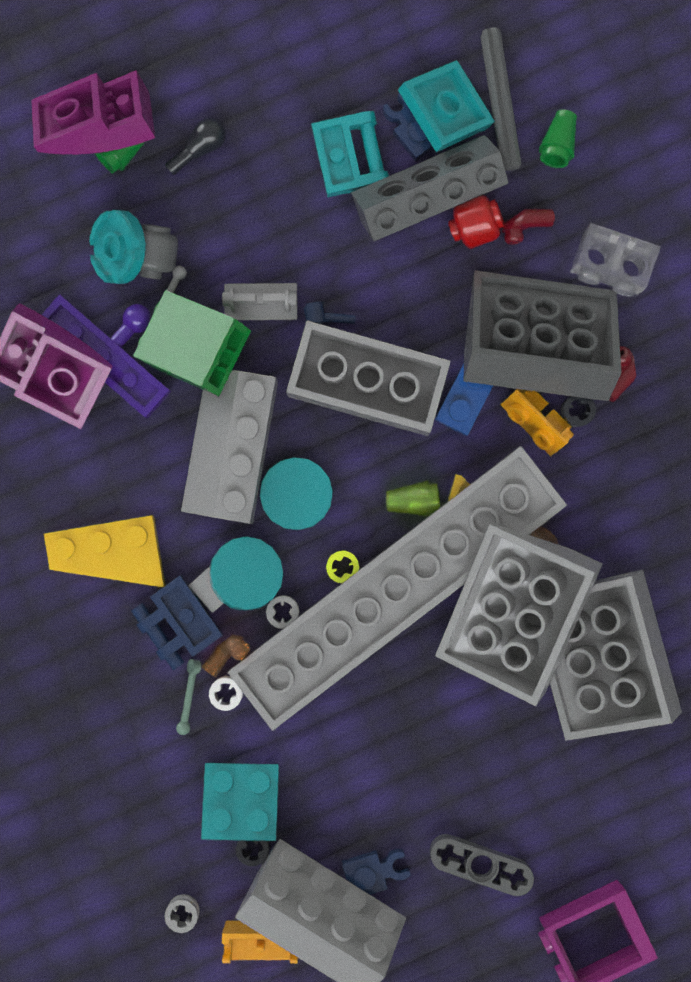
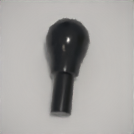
M205 118L199 121L188 140L184 143L185 147L173 156L165 166L173 175H176L194 158L198 159L204 154L220 148L226 138L223 124L214 118Z

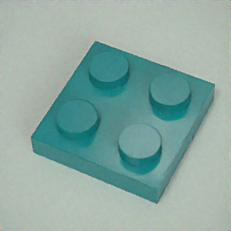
M457 60L405 81L398 89L436 152L488 129L495 122Z
M205 763L201 839L277 841L279 765Z

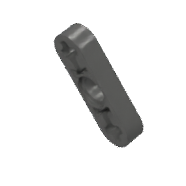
M450 834L437 836L430 845L432 863L443 872L512 896L525 895L533 886V873L528 864L522 859ZM447 844L452 845L453 853L464 857V849L469 850L464 858V868H459L461 865L460 859L449 856L446 861H442L441 855L437 850L445 849ZM484 855L491 859V868L485 874H476L471 869V863L475 857ZM499 861L503 862L501 865L503 871L514 874L517 868L521 869V873L525 878L524 881L518 880L515 885H511L510 878L501 873L498 875L499 880H494L499 871Z

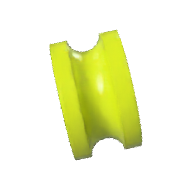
M343 550L337 551L330 556L326 568L329 577L333 581L342 584L359 571V564L355 555ZM343 556L348 557L352 561L349 563V566L353 565V571L351 574L344 573L342 577H338L334 574L337 569H332V564L334 560L341 561Z

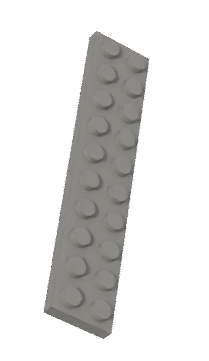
M521 446L292 623L228 671V674L273 731L463 586L489 524L493 523L529 535L566 507L567 504Z

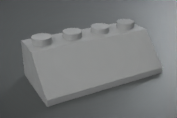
M232 370L219 397L203 390L181 512L253 524L278 386L276 377Z

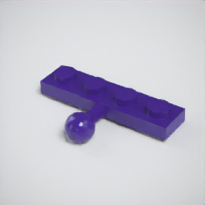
M60 294L43 312L42 316L79 338L113 366L105 383L145 418L148 419L170 394L171 391L122 349L123 345L134 333H142L146 330L152 318L147 307L141 304H133L127 307L123 313V324L111 338Z

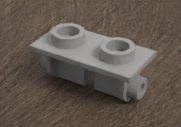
M297 283L224 284L222 300L223 307H225V315L236 320H297Z

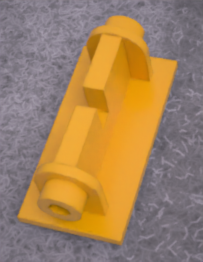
M516 389L500 405L507 411L510 419L519 424L532 437L534 443L540 449L545 450L551 457L574 436V433L570 430L572 426L555 409L544 416L541 411L549 403L538 392Z

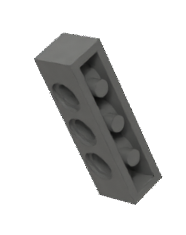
M483 135L351 192L362 225L372 240L377 241L508 184L500 150Z

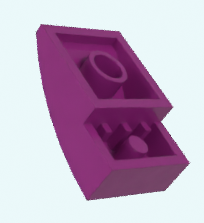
M137 70L104 84L98 74L94 73L31 100L33 141L37 152L74 155L101 153L134 146L155 138L150 94Z
M19 303L11 312L0 336V382L15 389L14 396L82 429L113 366L79 338L48 318Z

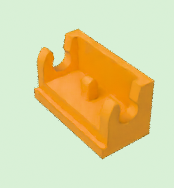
M241 921L225 922L222 931V944H224L222 963H231V960H290V964H298V957Z

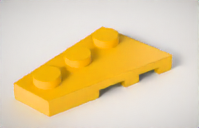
M154 515L44 534L50 570L158 587L166 586Z

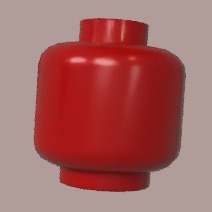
M485 195L455 206L453 208L454 219L448 221L454 241L462 240L463 244L469 249L496 240L500 236V228L505 227L496 199L490 201Z

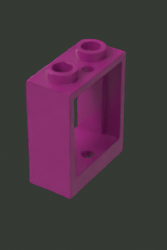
M618 880L539 917L544 930L538 932L547 953L555 951L560 961V964L555 965L554 968L561 982H611L658 959L626 890ZM613 903L632 944L578 971H574L555 930Z

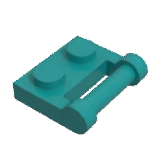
M365 111L311 123L327 198L354 192L389 176L388 171H384L374 128L377 124L375 112ZM358 129L361 131L370 170L368 174L360 175L350 130Z

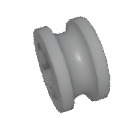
M281 595L270 601L267 606L266 615L271 625L284 629L299 617L300 611L297 602L293 598ZM281 602L283 606L287 602L292 606L289 611L292 618L289 621L285 622L284 618H282L281 622L275 619L274 615L277 611L274 605Z
M182 894L177 895L170 901L165 911V922L171 930L184 933L193 929L200 913L199 904L196 899L190 895ZM179 905L185 906V911L192 913V917L188 915L185 922L180 921L179 915L173 914V910L177 912Z

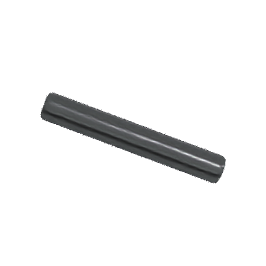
M494 27L482 31L481 43L492 114L495 121L497 146L501 153L505 171H513L519 169L521 158L501 30Z

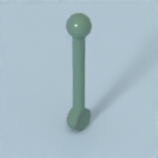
M190 659L187 663V671L189 673L181 721L176 726V731L180 735H186L190 731L188 719L196 674L201 670V662L199 660Z

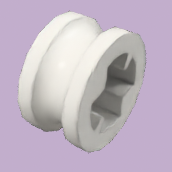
M231 676L218 678L209 690L211 703L215 708L223 711L234 709L243 697V692ZM223 683L230 684L229 689L234 687L236 690V694L231 697L229 703L222 702L223 697L219 699L216 692L222 689Z

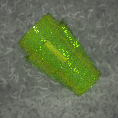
M427 480L395 488L394 490H387L386 503L388 512L430 516L431 513L440 508L438 483L429 484Z

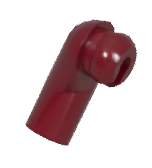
M552 209L522 210L504 223L505 227H502V233H505L504 241L509 245L519 244L524 240L523 230L530 227H552L555 221L554 211Z
M620 346L621 375L609 399L611 402H615L636 378L633 353L625 346Z

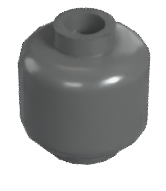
M142 224L146 246L145 259L140 270V276L161 279L162 273L172 272L176 267L178 239L175 235L170 234L171 228Z

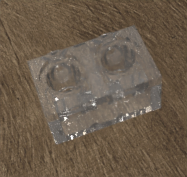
M590 223L583 232L570 272L579 275L578 279L591 285H599V282L613 286L612 290L617 294L632 297L634 294L639 295L647 288L661 246ZM589 250L600 251L604 256V264H594L589 259ZM624 261H631L636 264L638 276H630L624 271Z

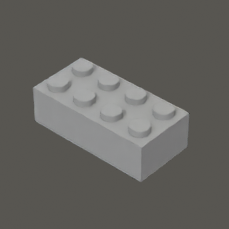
M306 321L286 393L290 398L428 436L431 433L451 361Z
M279 839L266 860L262 863L235 916L237 920L336 982H381L385 978L406 917L281 839Z

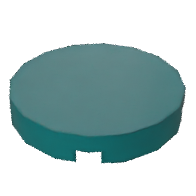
M105 211L95 221L90 234L89 242L90 245L94 246V255H90L91 263L97 275L103 281L126 284L133 281L142 268L146 246L144 232L138 219L129 211Z
M294 457L282 460L268 470L261 484L260 499L263 510L274 523L286 529L301 530L313 527L325 517L331 506L333 491L329 477L319 465L309 459Z
M251 537L232 539L221 546L211 560L210 584L218 599L230 608L238 610L258 609L271 601L281 588L283 578L281 560L274 549L261 539Z

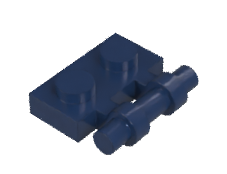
M182 575L150 597L158 607V610L150 614L143 603L131 610L139 622L136 626L142 634L147 633L158 649L156 651L161 661L165 659L173 671L185 663L177 652L183 645L193 657L224 635ZM163 619L167 620L177 634V637L171 641L158 625Z

